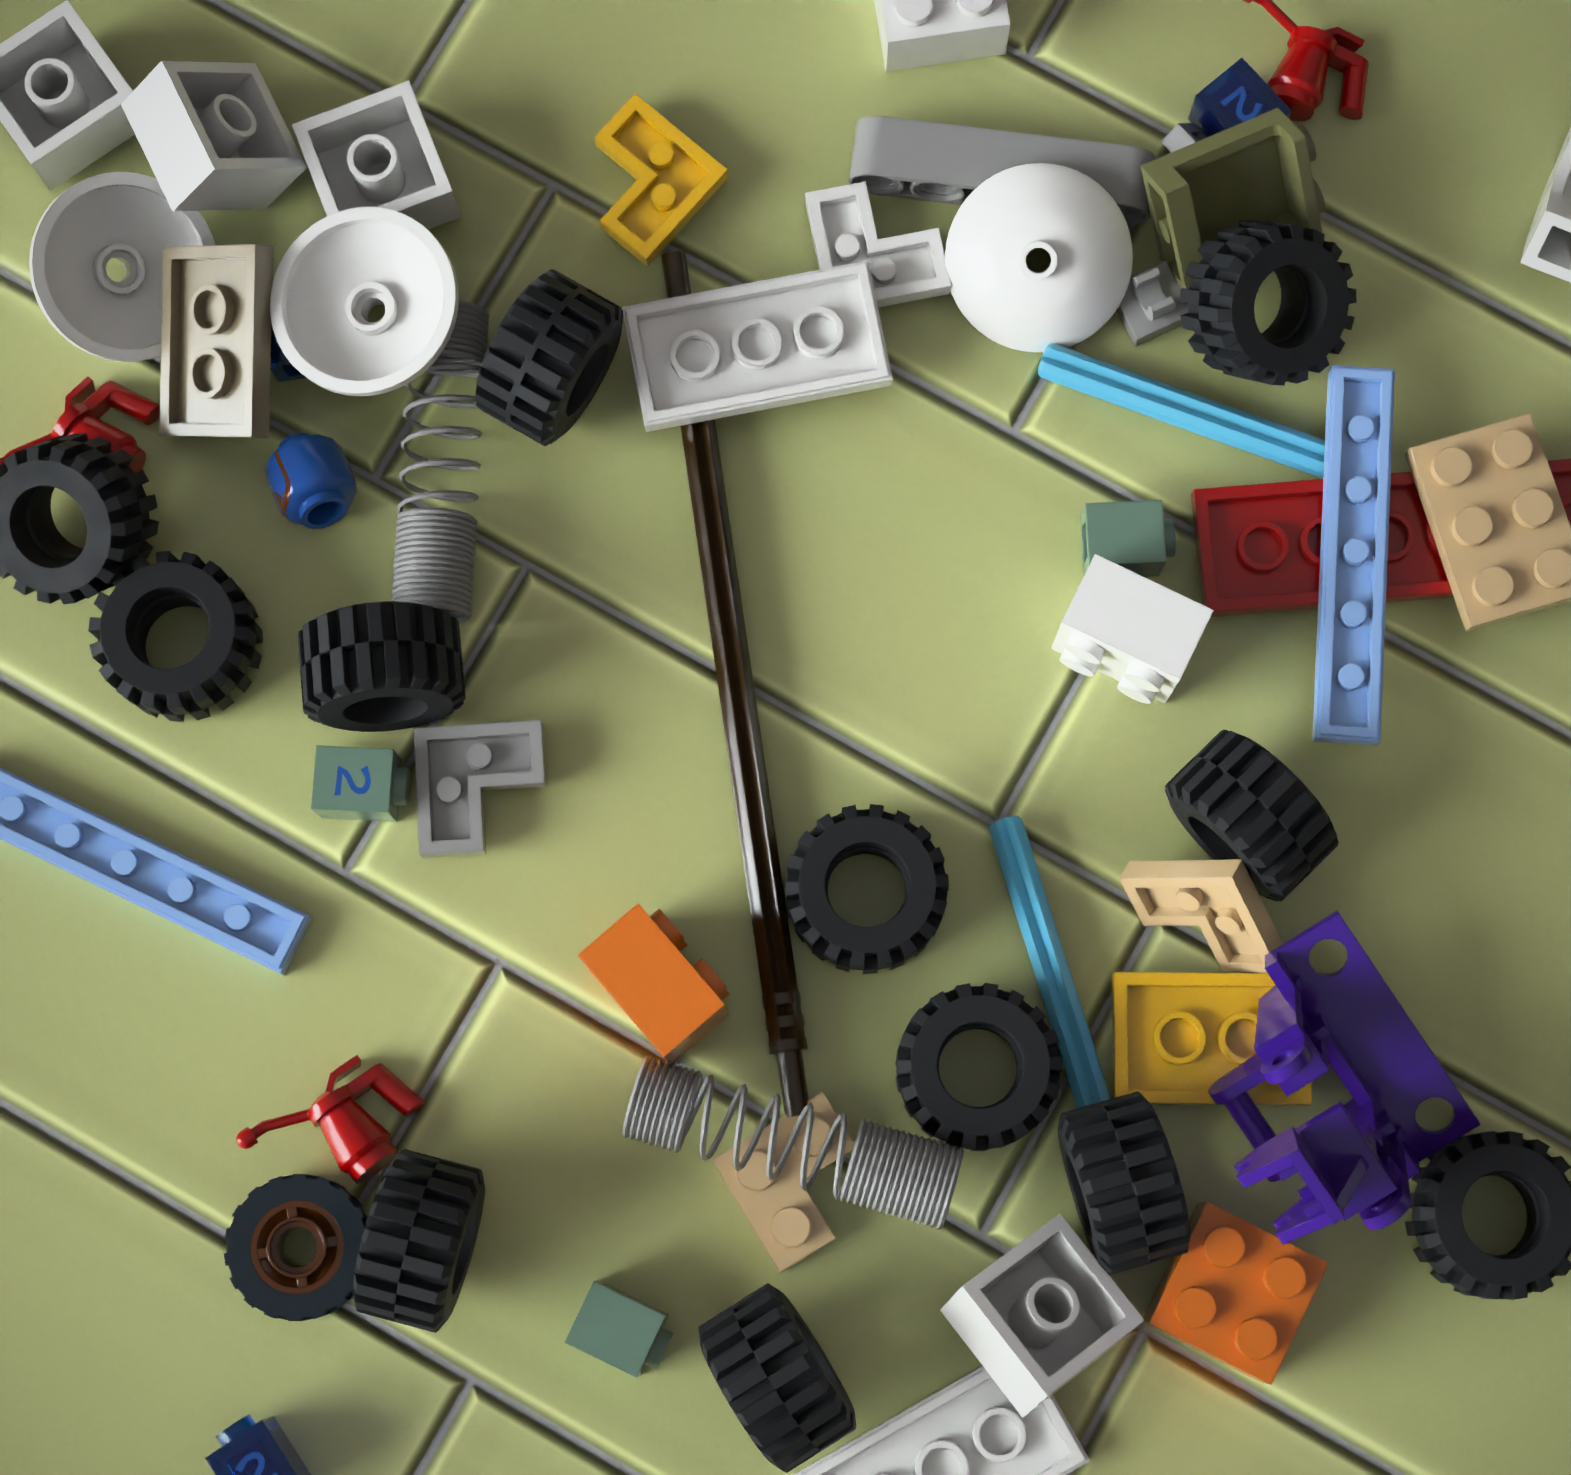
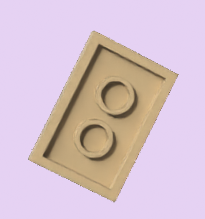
M1531 413L1409 448L1405 457L1466 632L1571 601V526Z

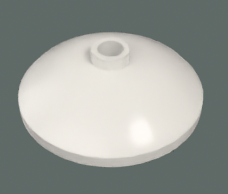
M1029 163L1014 166L993 175L980 184L965 199L954 217L948 233L945 250V266L951 282L950 291L965 318L980 333L992 341L1008 348L1025 352H1044L1048 344L1052 343L1067 348L1097 332L1119 307L1129 285L1133 263L1132 242L1128 225L1120 208L1110 194L1089 176L1075 169L1051 163ZM1043 248L1050 254L1051 263L1045 271L1034 272L1027 266L1026 256L1032 249Z
M131 172L103 173L82 180L66 189L48 206L42 215L33 235L30 248L29 266L32 287L37 302L50 324L77 348L88 354L111 361L137 362L161 356L163 247L213 246L215 242L206 221L199 211H172L156 178ZM112 258L119 260L125 268V275L119 282L110 279L106 273V265Z
M380 207L346 209L333 213L311 225L286 251L277 268L271 288V324L276 340L286 358L302 375L316 385L348 396L384 394L407 385L418 378L440 356L451 337L457 318L459 305L458 283L454 267L443 246L430 231L413 218L403 213ZM376 305H385L384 316L377 322H369L368 314L370 310Z

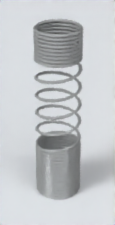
M459 300L457 318L451 337L440 356L425 372L437 375L478 377L488 345L489 314L487 311L473 303ZM410 382L405 386L421 399L415 400L403 409V417L419 430L410 433L401 441V448L409 457L419 462L408 465L399 473V480L408 489L418 494L406 497L397 505V533L395 534L396 545L394 546L395 564H393L395 570H393V595L391 599L393 601L418 603L449 612L451 616L456 617L459 622H463L472 617L471 605L473 604L472 593L474 590L473 574L475 570L473 568L475 567L477 520L472 515L458 510L425 507L403 511V506L406 503L424 498H435L453 502H475L479 499V496L472 492L458 490L428 491L418 488L405 480V474L408 471L425 466L459 471H473L480 468L481 465L474 460L462 458L428 459L411 452L407 448V442L410 439L427 434L454 439L480 438L482 432L475 428L462 426L430 428L421 425L409 417V410L411 408L429 402L449 407L477 408L475 396L459 394L430 396L413 388Z
M649 1056L644 1058L625 1115L622 1130L625 1138L630 1137L631 1140L636 1138L637 1142L642 1140L644 1144L649 1142L650 1146L655 1144L656 1147L661 1146L663 1149L668 1148L669 1151L674 1149L675 1153L679 1152L706 1094L699 1146L700 1157L705 1162L717 1150L740 1100L733 1148V1166L735 1170L740 1171L749 1161L774 1107L766 1164L767 1177L772 1181L780 1174L807 1116L800 1168V1186L805 1191L809 1189L815 1180L841 1124L833 1184L835 1199L837 1201L841 1200V1202L846 1200L848 1204L853 1202L854 1206L859 1203L860 1207L866 1206L867 1209L872 1208L873 1211L878 1209L880 1213L883 1211L886 1215L891 1213L893 1217L897 1215L899 1219L904 1217L905 1221L910 1219L911 1222L917 1221L918 1224L923 1222L924 1226L928 1224L931 1228L936 1226L937 1230L943 1227L964 1151L962 1147L957 1149L955 1145L951 1147L949 1143L944 1145L942 1141L938 1143L936 1139L931 1141L930 1138L918 1137L917 1134L912 1136L910 1132L907 1134L904 1130L899 1132L898 1128L893 1130L891 1126L886 1128L885 1124L880 1126L879 1123L873 1124L872 1121L867 1123L866 1119H864L860 1123L844 1183L840 1189L848 1123L846 1114L842 1113L834 1121L817 1161L806 1181L814 1107L810 1103L802 1110L783 1154L773 1171L781 1098L779 1094L771 1097L749 1147L739 1163L748 1093L746 1084H743L736 1091L715 1140L706 1154V1139L714 1089L713 1075L711 1074L705 1078L700 1089L702 1080L700 1070L695 1073L694 1069L689 1071L687 1067L683 1069L681 1065L676 1067L674 1063L670 1065L668 1061L663 1063L662 1059L657 1061L656 1058L650 1059Z

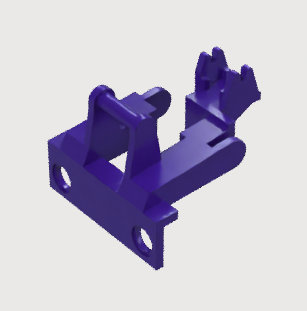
M1337 910L1265 955V970L1276 985L1259 998L1254 1050L1257 1054L1219 1078L1208 1089V1094L1216 1105L1224 1104L1254 1148L1251 1153L1234 1166L1238 1172L1236 1177L1244 1188L1266 1178L1269 1182L1284 1181L1297 1172L1307 1184L1298 1190V1194L1302 1199L1273 1221L1277 1229L1275 1234L1282 1244L1292 1242L1330 1224H1335L1342 1219L1346 1221L1359 1212L1360 1218L1369 1230L1382 1229L1394 1223L1411 1206L1408 1179L1420 1173L1419 1162L1436 1152L1439 1148L1445 1147L1481 1125ZM1324 939L1339 941L1347 950V960L1344 966L1339 971L1331 974H1323L1316 971L1309 962V953L1312 947ZM1330 1063L1353 1098L1345 1105L1341 1101L1296 1129L1291 1126L1276 1135L1247 1091L1267 1080L1270 1084H1279L1286 1096H1289L1330 1071ZM1431 1097L1445 1099L1453 1107L1451 1122L1445 1128L1438 1131H1429L1422 1128L1415 1119L1418 1106L1424 1100Z

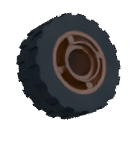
M308 1174L279 1176L268 1180L269 1182L261 1187H256L248 1194L249 1197L243 1204L237 1206L232 1214L234 1217L230 1228L226 1229L224 1240L227 1241V1253H224L225 1266H229L232 1275L230 1280L234 1288L239 1289L245 1297L243 1300L252 1308L256 1307L263 1311L264 1315L275 1319L304 1321L322 1317L341 1308L342 1305L354 1297L353 1280L356 1261L368 1218L362 1209V1204L340 1184L324 1177ZM297 1228H305L310 1231L317 1242L315 1257L309 1264L303 1267L291 1264L283 1252V1243L286 1236Z

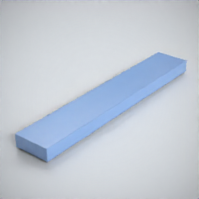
M1331 365L1328 370L1312 741L1373 746H1377L1381 742L1395 369Z
M0 768V839L285 975L313 919L311 916Z

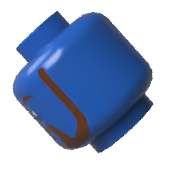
M297 433L287 437L270 456L265 467L268 485L282 516L291 523L303 525L307 528H325L340 521L347 514L349 506L352 504L357 493L355 477L341 446L333 438L323 435Z

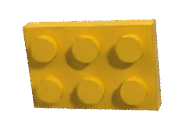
M1114 972L1112 974L1113 1098L1138 1091L1150 1104L1216 1105L1208 1094V1089L1211 1085L1257 1054L1254 1050L1259 998L1276 985L1269 974ZM1267 1080L1247 1091L1255 1105H1312V1082L1289 1096H1286L1279 1084H1270Z

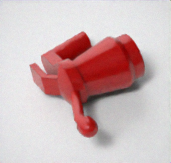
M1243 0L1247 3L1254 1L1262 5L1290 33L1287 42L1289 50L1267 84L1269 91L1266 99L1267 107L1270 110L1279 108L1291 121L1300 122L1311 119L1315 108L1323 102L1329 66L1343 73L1339 113L1351 120L1361 119L1369 63L1364 57L1355 52L1363 46L1364 39L1340 27L1322 30L1311 26H1297L1272 0Z
M87 376L66 395L65 410L56 421L52 433L10 450L4 457L0 458V465L5 464L4 458L14 452L61 435L65 437L78 433L87 434L88 441L97 437L111 441V453L124 449L134 458L129 467L133 472L142 470L145 464L146 453L137 446V442L132 435L99 418L112 407L145 425H151L160 417V404L114 381H107L95 391L93 380Z
M356 1055L330 1073L326 1091L314 1101L310 1109L262 1121L252 1129L246 1127L237 1134L236 1143L240 1148L249 1149L258 1143L257 1138L268 1131L311 1121L315 1127H321L339 1169L349 1174L355 1183L359 1184L380 1172L391 1163L399 1152L391 1143V1134L358 1105L355 1100L373 1089L405 1118L417 1112L426 1102L381 1063L371 1067L347 1085L334 1090L337 1082L361 1067V1059Z

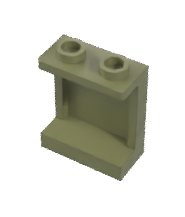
M1275 108L1141 165L1161 261L1166 260L1180 289L1190 288L1192 278L1185 275L1190 262L1200 263L1203 257L1198 249L1206 240L1219 242L1217 231L1226 226L1239 227L1240 221L1257 220L1301 225L1303 228L1315 229L1322 233L1319 214L1325 211V201L1317 182L1313 179L1310 162L1316 159L1314 142L1310 133L1303 125L1296 126L1279 108Z

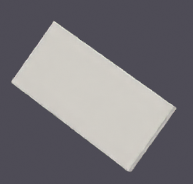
M868 261L622 307L646 432L892 386L893 378Z
M983 1365L800 1469L794 1475H1067L1090 1460L1053 1395L1023 1418Z

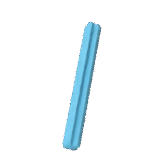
M1055 343L1048 344L1044 350L1038 367V375L1043 379L1319 478L1324 476L1325 440Z
M1009 816L996 820L989 826L990 835L1051 1028L1055 1030L1059 1040L1057 1047L1060 1056H1062L1063 1066L1076 1107L1081 1108L1111 1099L1023 821L1019 816Z

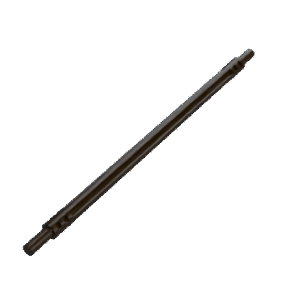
M684 251L664 253L661 259L667 298L691 294L686 253ZM715 419L682 425L681 432L763 995L761 998L763 1009H765L766 1031L769 1037L770 1055L777 1056L785 1115L787 1114V1117L800 1116L804 1107L808 1105L807 1101L809 1100L802 1051L807 1050L808 1045L804 1033V1017L801 1012V997L797 985Z

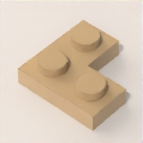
M1242 859L1129 861L1119 878L1143 926H1199L1222 972L1267 973L1265 970V955L1283 944Z
M824 1092L807 1101L808 1104L812 1103L814 1107V1120L806 1179H808L829 1131L838 1116ZM786 1114L779 1118L773 1171L783 1154L799 1116L787 1117ZM807 1116L780 1174L772 1181L768 1179L766 1173L771 1124L764 1127L749 1161L742 1170L737 1171L733 1166L734 1147L712 1159L779 1273L836 1239L807 1190L804 1191L800 1186V1168ZM841 1124L819 1171L837 1160ZM848 1132L844 1156L853 1151L855 1144ZM754 1134L741 1142L739 1163L745 1155Z

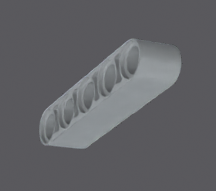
M867 116L859 119L856 123L849 183L854 184L866 181L867 190L870 194L962 205L965 199L980 184L1005 169L1029 163H1051L1075 169L1100 184L1117 203L1127 225L1146 222L1150 217V207L1141 165L1155 160L1156 157L1148 150L1127 145L888 116Z

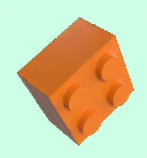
M637 904L580 952L578 957L671 1065L729 1015L726 1005L722 1001L729 995V992L726 990V985L702 958L692 966L680 951L687 946L683 940L685 938L660 909L649 916Z
M1209 1202L1197 1203L1189 1219L1191 1236L1188 1252L1171 1257L1142 1317L1144 1319L1143 1322L1259 1382L1271 1385L1327 1268L1328 1262L1290 1243L1282 1244L1278 1237Z

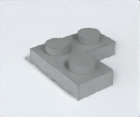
M542 720L414 728L419 855L422 858L486 854L483 791L547 787L544 726Z

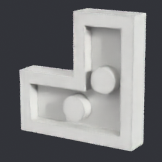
M866 181L805 193V204L819 270L868 261L878 308L950 294L951 282L945 266V255L939 228L878 239Z

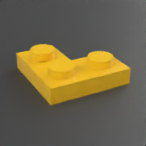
M635 93L594 137L596 147L636 179L631 187L600 219L601 229L648 267L728 179V169Z

